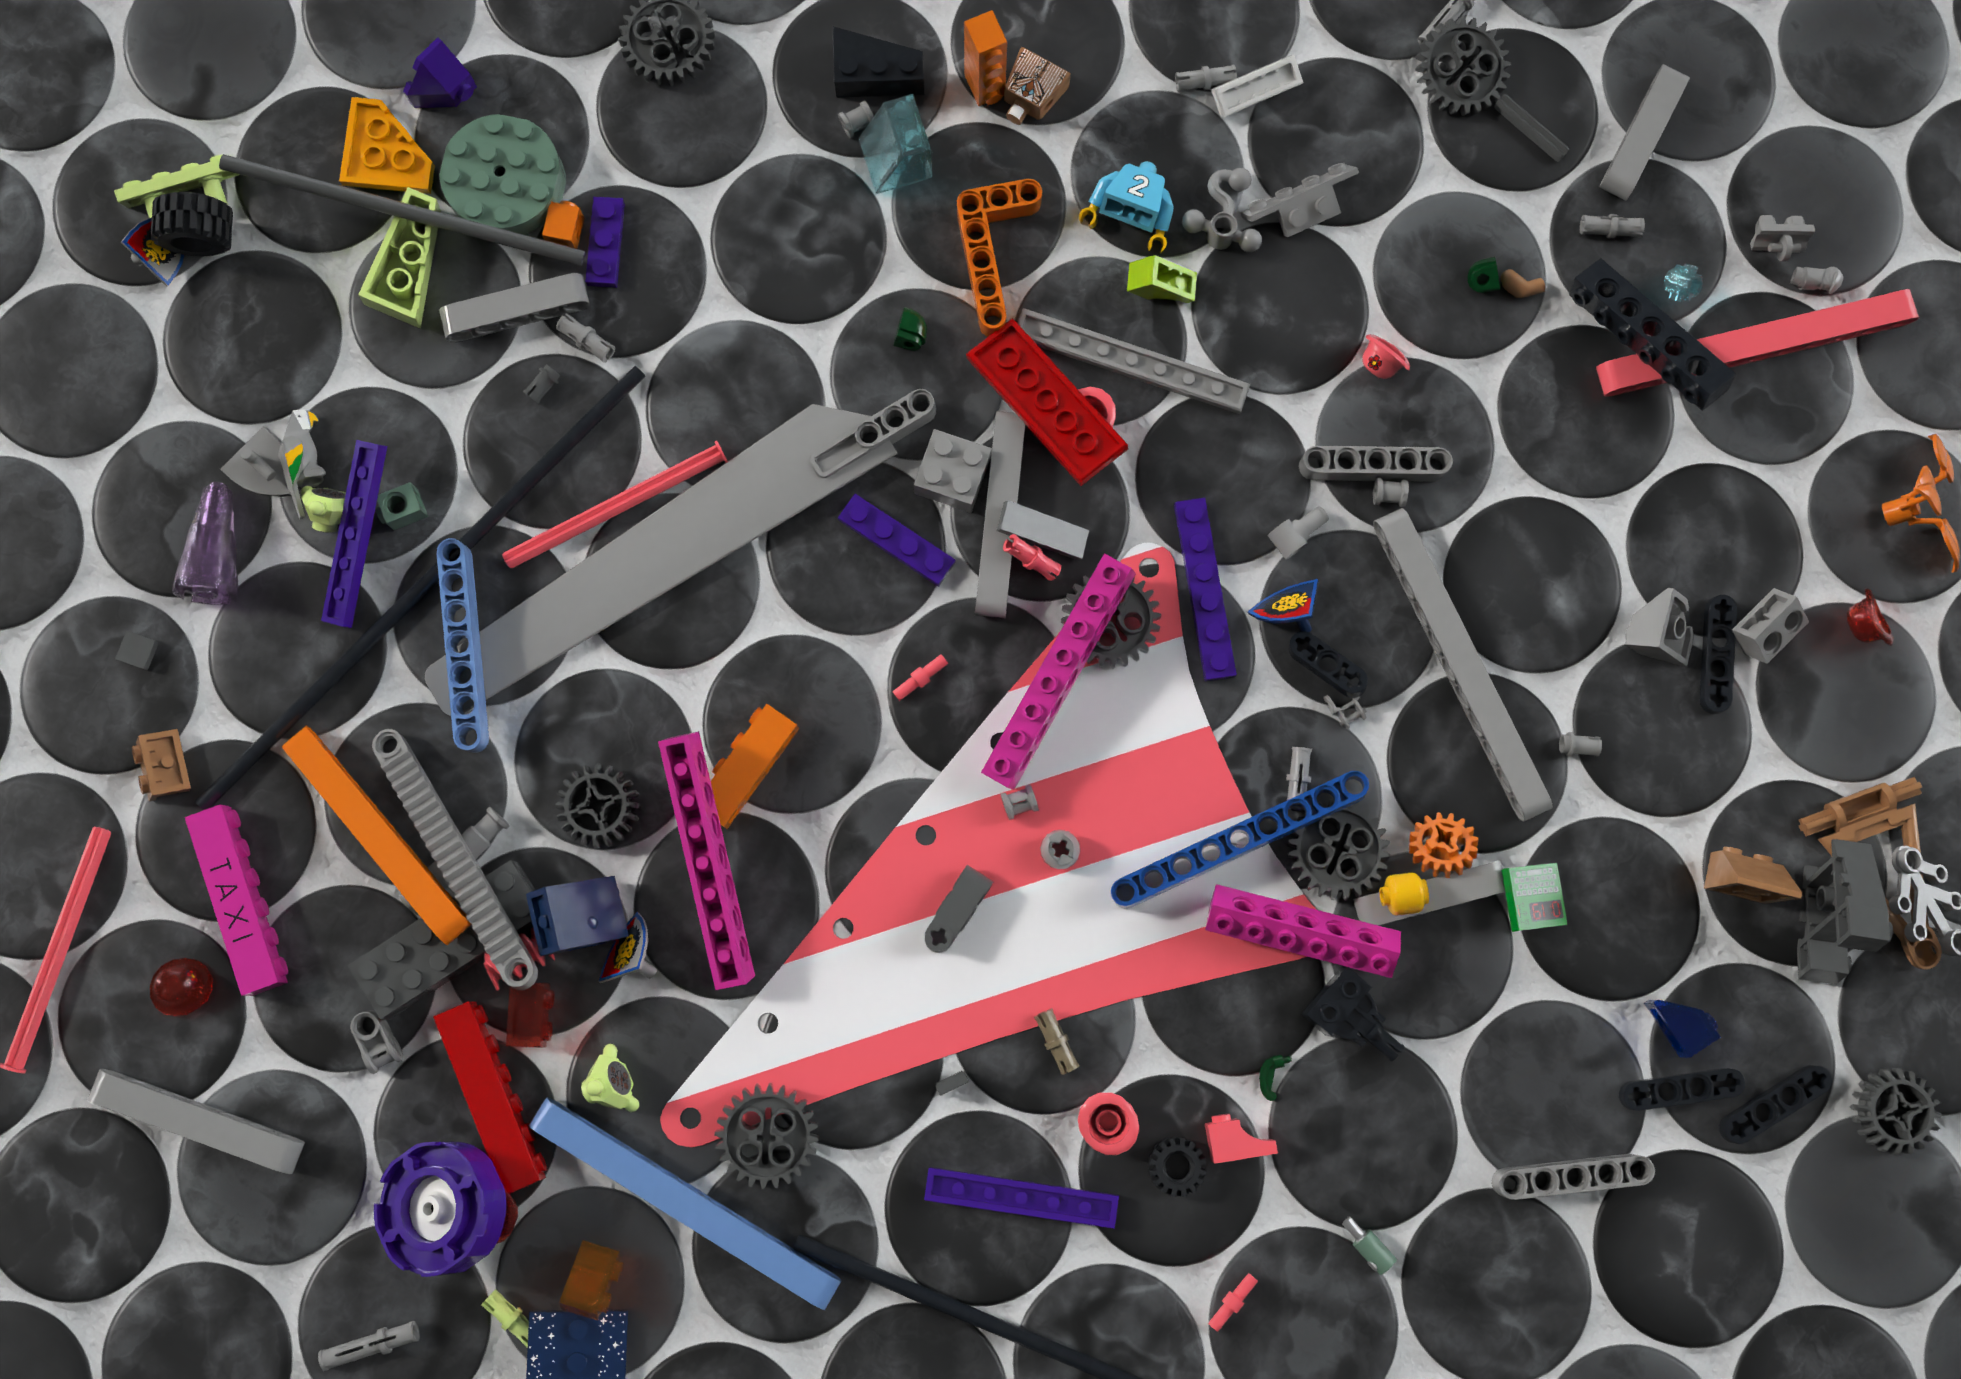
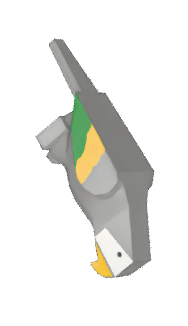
M307 410L292 411L278 453L289 494L291 493L299 519H304L305 515L298 487H316L324 481L323 476L326 475L325 470L317 465V450L310 436L313 424L317 425L319 420L314 413Z

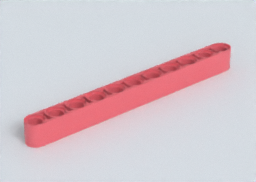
M1905 289L1696 340L1731 368L1901 327L1915 322L1919 319V315L1910 289ZM1637 354L1609 360L1596 367L1605 397L1667 383L1650 365L1643 363Z

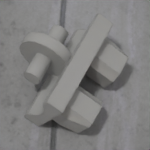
M1761 215L1755 225V235L1750 243L1751 250L1777 252L1779 261H1788L1792 253H1800V251L1806 250L1809 238L1815 233L1814 225L1805 224L1802 216H1791L1786 219L1784 224H1776L1775 218L1772 215Z

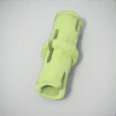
M495 1289L481 1306L497 1318L502 1324L501 1328L504 1331L508 1329L528 1348L529 1320L522 1314L523 1310L520 1307L516 1309Z

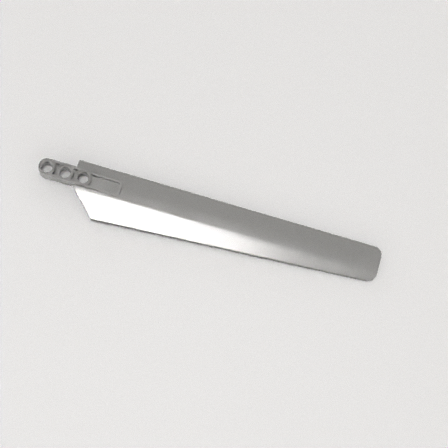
M925 389L914 390L873 416L815 404L810 405L482 629L479 633L486 700L897 455L898 453L893 446L894 443L934 419L936 405L932 394ZM921 401L930 404L928 409L923 412H918L914 409L915 405ZM894 417H901L904 420L899 427H891L888 423ZM873 432L878 435L877 439L872 443L862 441L867 433ZM468 640L457 647L459 653L467 650L469 646ZM444 655L427 668L425 681L441 710L451 716L446 655ZM470 669L462 671L460 675L462 684L467 683L471 679L472 673ZM472 699L464 703L463 713L474 708V701Z

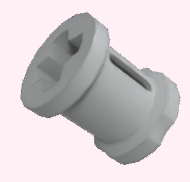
M865 100L860 103L859 107L845 114L843 112L838 114L839 121L849 138L853 137L855 132L868 125L871 127L876 125L874 115Z
M1377 477L1373 489V504L1379 505L1381 502L1398 503L1400 507H1405L1409 492L1408 480L1402 479L1401 482L1383 481L1382 478Z
M1030 784L1026 785L1023 790L1008 795L1006 793L1000 794L1009 820L1014 819V815L1029 810L1039 811Z

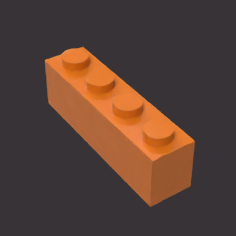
M993 10L964 21V76L978 106L995 104L1004 96L1006 86L1007 40Z
M768 704L763 709L758 707L749 719V723H751L749 729L745 734L740 732L730 746L733 751L727 759L721 758L712 771L715 776L711 780L720 825L726 829L732 824L799 730L797 724Z

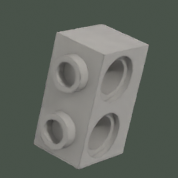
M1773 588L1732 631L1745 655L1768 664L1809 623V620L1798 597Z

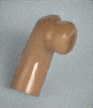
M1511 269L1501 274L1500 280L1503 288L1516 298H1524L1545 292V283L1542 278L1526 281Z

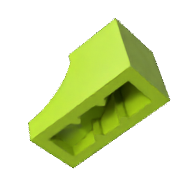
M1149 256L1129 263L1127 292L1147 300L1158 298L1171 299L1183 303L1194 302L1197 272L1159 256Z

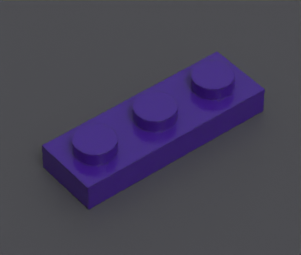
M593 196L585 279L587 286L617 288L625 207L623 198Z

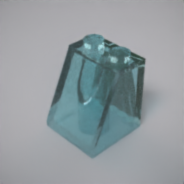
M911 94L884 102L858 138L876 194L932 178L931 147L914 95Z

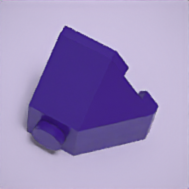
M437 37L416 58L412 68L417 72L413 82H406L403 93L414 108L457 107L462 101H466L472 96L477 85L468 70L443 41Z

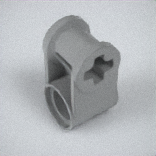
M374 1010L361 1012L354 1016L350 1025L351 1033L361 1051L363 1062L371 1074L377 1073L380 1067L394 1060L396 1062L403 1060L402 1049L393 1036L386 1019H380ZM367 1017L372 1018L375 1023V1029L371 1034H368L363 1029V1021ZM387 1051L386 1054H384V1055L378 1057L379 1054H381V1053Z

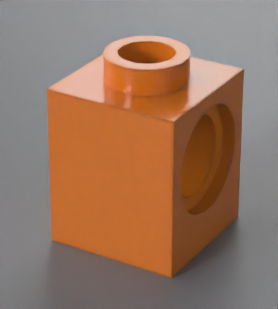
M570 201L551 202L542 232L544 240L578 249L585 220L580 207Z

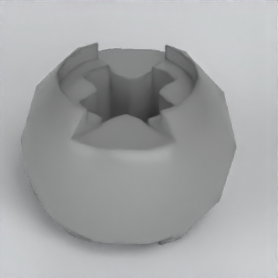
M1054 830L1047 834L1042 840L1040 847L1041 856L1045 863L1055 869H1067L1074 865L1080 854V845L1077 838L1065 830ZM1062 841L1066 843L1065 849L1069 853L1068 855L1062 854L1059 858L1054 855L1056 850L1052 848V845H1059Z

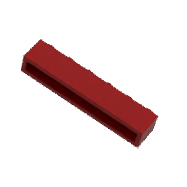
M468 1001L433 1016L487 1155L495 1166L505 1188L506 1195L545 1179L546 1162L542 1154L535 1151L532 1141H535L534 1132L529 1127V1123L525 1124L520 1113L523 1111L521 1099L517 1093H512L508 1083L512 1080L506 1064L500 1063L497 1052L500 1051L499 1044L495 1036L488 1033L485 1025L488 1022V1017L483 1006L477 1005L476 1001Z

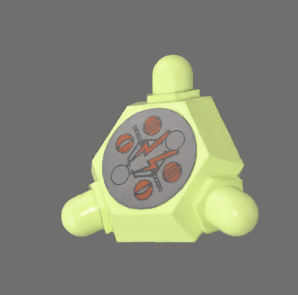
M304 486L301 489V499L310 521H313V529L322 532L337 531L341 521L346 492L329 488H312L311 486Z
M607 1044L603 1049V1054L598 1056L587 1078L582 1082L583 1096L592 1104L598 1103L617 1109L625 1108L629 1112H635L639 1108V1101L632 1096L633 1081L626 1064L620 1062L617 1058V1047L614 1044Z

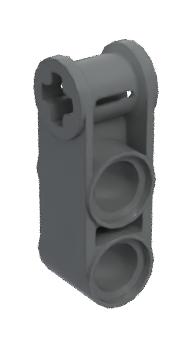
M969 865L965 867L955 882L953 890L948 893L925 932L926 946L935 953H942L949 949L959 932H962L977 909L976 906L981 903L994 883ZM940 930H943L945 932L944 938L947 942L945 944L938 943L937 946L933 945V937L930 934L932 932L939 933Z

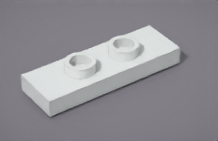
M1289 55L1213 88L1211 91L1221 118H1225L1304 82L1295 56Z

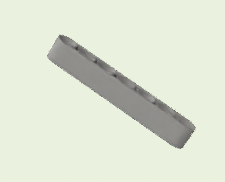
M996 411L975 608V615L1006 618L1012 555L1003 550V545L1006 539L1012 543L1013 540L1009 538V535L998 532L997 527L1003 503L1007 500L1017 503L1025 423L1014 412Z
M99 1069L87 1099L95 1105L286 1174H293L305 1144L304 1141L107 1069Z

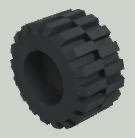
M192 192L163 194L156 197L153 201L151 240L168 251L182 255L214 256L223 254L231 249L232 208L227 203L204 194Z

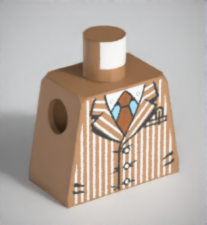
M1021 47L1004 90V101L1012 105L1006 114L1007 119L1016 125H1021L1027 114L1037 120L1042 119L1068 89L1071 73Z

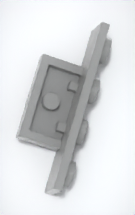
M1345 163L1335 164L1329 167L1328 173L1324 175L1309 176L1301 181L1302 185L1293 189L1292 187L1280 189L1275 192V197L1267 201L1260 199L1248 205L1249 209L1240 212L1243 219L1253 222L1276 211L1284 236L1290 237L1341 213L1332 185L1358 174V168L1346 165Z

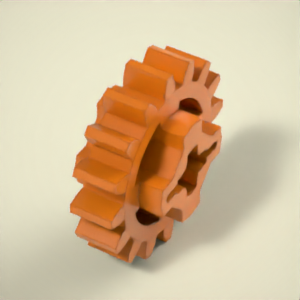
M1440 812L1437 813L1434 820L1426 815L1424 817V825L1416 822L1414 832H1410L1409 853L1413 854V863L1422 862L1421 871L1426 872L1430 868L1433 870V877H1437L1439 872H1444L1446 878H1450L1451 871L1462 875L1463 866L1471 868L1473 859L1477 858L1478 837L1473 836V826L1465 828V819L1462 818L1456 822L1452 813L1449 814L1447 819H1444ZM1428 836L1429 839H1427L1426 844L1423 845L1422 842L1424 838ZM1464 845V851L1461 854H1459L1458 851H1460L1461 846Z

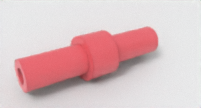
M940 654L925 667H918L914 670L908 680L892 691L893 694L901 701L916 688H923L931 681L929 678L944 668L948 662Z
M1248 1273L1233 1293L1229 1291L1222 1300L1224 1304L1208 1324L1218 1332L1234 1312L1237 1314L1245 1303L1242 1301L1258 1283V1280Z

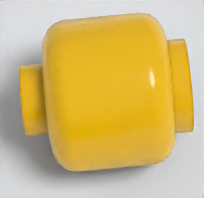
M1413 872L1390 875L1386 878L1385 886L1379 889L1382 906H1387L1389 911L1395 916L1419 913L1423 910L1424 905L1429 903V890L1426 880L1421 879Z

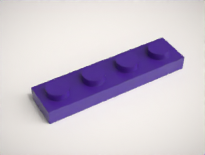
M857 494L853 495L838 517V521L938 587L956 563L954 558Z

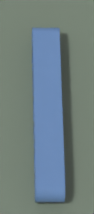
M448 538L443 540L437 547V564L453 739L460 749L478 753L487 747L489 731L473 557L471 550L466 545L454 538ZM455 548H460L459 558L455 561H450V552ZM462 578V588L459 591L453 592V581ZM465 608V618L461 622H455L454 616L456 611ZM467 638L469 642L467 650L459 653L457 650L459 641ZM470 669L472 673L471 679L467 683L462 684L460 681L462 671ZM472 699L474 701V709L470 714L465 715L463 713V705L467 700ZM475 730L477 740L474 744L468 746L465 741L466 735L469 731Z

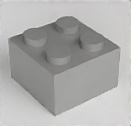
M934 429L914 482V494L972 513L991 460L992 448Z

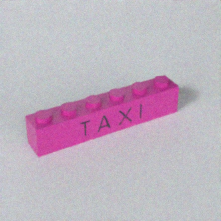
M220 804L185 817L241 996H254L288 983L286 978L288 967L284 958L279 956L276 947L279 944L278 935L275 929L270 927L267 919L269 908L265 899L260 897L257 888L260 885L259 876L256 870L250 866L248 860L250 848L246 840L241 838L238 827H241V821L236 810H232V807Z

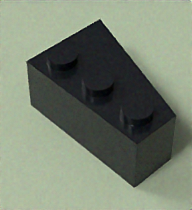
M833 26L834 84L837 98L924 95L923 51Z

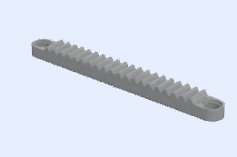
M393 729L380 731L372 742L373 752L381 764L380 767L386 773L392 788L397 792L403 807L409 813V818L414 822L420 837L426 843L425 846L431 852L432 858L438 864L437 867L443 873L449 888L455 894L454 897L460 903L461 909L467 915L466 918L479 936V941L484 945L485 951L491 957V962L496 966L507 985L517 990L530 988L538 977L537 966L406 739ZM389 739H396L397 746L395 750L390 753H384V743ZM525 964L528 969L526 977L523 980L515 981L512 977L514 968L517 965Z

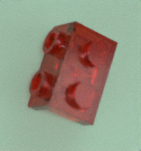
M534 983L525 990H517L510 986L506 1046L547 1047V1041H551L553 1032L552 1022H548L549 1009H553L555 999L554 990H550V983Z

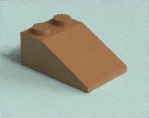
M1723 847V850L1711 852L1704 889L1764 904L1796 900L1802 897V891L1784 865L1773 863L1772 857L1754 854L1753 858L1742 855V850L1733 847Z

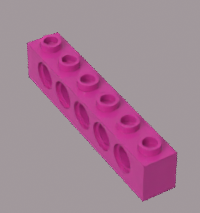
M1218 884L1215 885L1208 911L1206 931L1392 978L1401 953V931Z

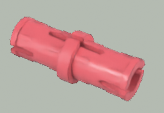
M1016 534L1009 536L1014 541L1013 543L1006 539L1003 550L1020 560L1025 568L1028 570L1034 569L1049 581L1056 579L1051 572L1056 576L1059 575L1061 565L1044 555L1041 548L1029 545Z

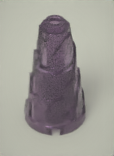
M211 482L209 486L203 488L199 506L190 525L172 585L173 594L183 600L185 592L192 594L191 602L200 604L224 605L230 604L231 599L234 602L238 599L233 492L224 483Z

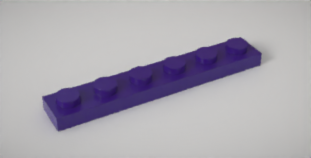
M356 440L321 618L323 622L352 628L388 446Z
M1205 498L1177 501L1174 503V510L1204 680L1206 682L1236 677L1237 673Z
M929 1167L924 1200L1115 1229L1119 1195Z

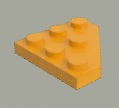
M352 97L339 178L342 186L405 192L409 187L421 193L431 194L435 169L431 159L418 146L382 100Z

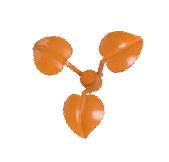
M1932 434L1928 438L1933 441L1934 452L1940 465L1939 475L1934 478L1928 465L1923 466L1913 488L1914 490L1902 495L1901 498L1882 503V510L1889 526L1906 521L1909 526L1915 524H1935L1940 529L1953 557L1954 563L1951 572L1953 573L1959 569L1960 549L1956 534L1946 518H1916V515L1921 514L1919 503L1926 500L1937 516L1942 515L1941 501L1935 484L1947 478L1949 483L1954 481V469L1950 455L1939 436Z

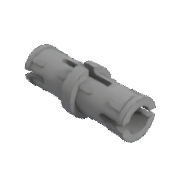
M1231 65L1209 69L1208 66H1202L1201 70L1176 72L1175 83L1178 84L1176 86L1177 92L1203 88L1206 91L1210 90L1213 86L1225 84L1237 78V73H1234L1236 67Z
M1610 214L1608 217L1583 215L1580 221V234L1607 235V238H1615L1616 236L1642 237V232H1644L1645 228L1644 218L1618 217L1617 214Z
M568 313L564 316L562 315L558 320L556 329L576 342L578 348L581 350L586 349L604 363L611 359L615 352V346L599 337L595 329L582 325Z
M1292 747L1290 774H1287L1286 781H1289L1287 800L1307 792V785L1311 783L1309 766L1312 749ZM1300 806L1290 808L1291 810L1304 811Z

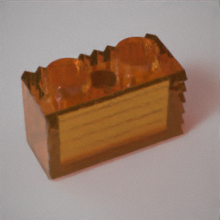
M583 1240L560 1298V1308L593 1320H598L601 1312L607 1313L613 1296L608 1291L612 1281H619L624 1267V1263L620 1262V1251Z

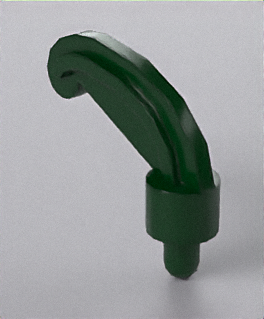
M1277 1055L1268 1058L1263 1063L1259 1082L1261 1092L1267 1100L1274 1101L1277 1097L1276 1093L1271 1091L1275 1069L1285 1067V1063L1292 1062V1057Z

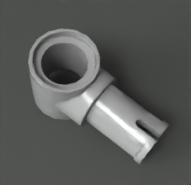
M1318 506L1300 520L1295 519L1291 522L1288 519L1267 536L1287 560L1308 544L1309 535L1325 524L1329 517L1325 510Z

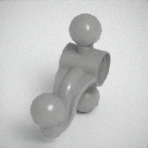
M1236 168L1233 171L1227 169L1218 170L1209 178L1207 187L1209 194L1223 207V211L1214 215L1212 220L1205 219L1201 211L1191 209L1182 217V225L1189 233H1197L1201 230L1207 232V241L1215 249H1226L1234 241L1239 243L1242 250L1254 252L1260 248L1262 236L1259 231L1251 228L1244 231L1237 230L1238 223L1234 217V202L1219 186L1221 182L1226 181L1229 182L1233 190L1242 192L1251 185V174L1245 168ZM1223 228L1228 233L1223 234L1218 232L1216 229Z

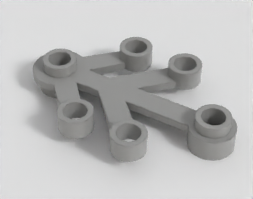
M1909 846L1897 847L1892 854V865L1898 873L1897 895L1890 898L1889 907L1896 915L1909 913L1912 909V902L1909 898L1910 885H1912L1914 888L1912 923L1905 926L1904 933L1906 938L1910 942L1924 941L1927 938V911L1940 935L1938 941L1942 953L1948 956H1960L1961 930H1951L1936 902L1941 903L1946 911L1960 910L1961 894L1956 891L1948 892L1926 884L1920 875H1925L1931 884L1944 883L1948 879L1947 869L1941 864L1933 865L1923 861L1921 853L1916 848Z

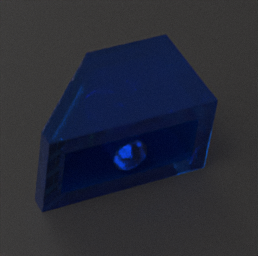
M1648 1000L1644 1003L1679 1057L1690 1058L1721 1038L1716 1030L1718 1024L1708 1012L1705 1013L1701 1009L1663 1000Z

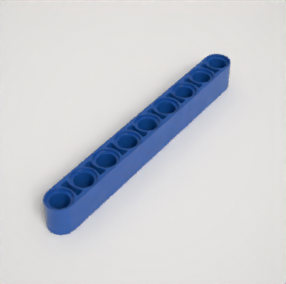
M1360 771L1347 772L1130 873L1114 882L1111 887L1112 899L1121 908H1132L1356 804L1364 799L1369 790L1368 778ZM1352 779L1357 780L1362 784L1363 790L1359 794H1351L1346 790L1345 783ZM1321 793H1328L1333 797L1334 804L1331 807L1323 808L1317 803V796ZM1293 806H1300L1304 809L1306 816L1301 821H1294L1288 816V810ZM1270 819L1276 823L1277 830L1273 834L1267 835L1261 832L1259 824L1263 820ZM1238 832L1244 833L1248 837L1249 842L1243 848H1236L1230 840L1232 835ZM1207 846L1217 847L1220 851L1219 858L1212 862L1205 860L1202 856L1204 848ZM1179 859L1188 860L1192 865L1190 872L1184 875L1176 873L1173 869L1175 862ZM1151 872H1158L1163 877L1162 884L1157 888H1150L1145 883L1147 875ZM1129 885L1134 889L1133 898L1126 902L1117 898L1118 889L1121 886Z

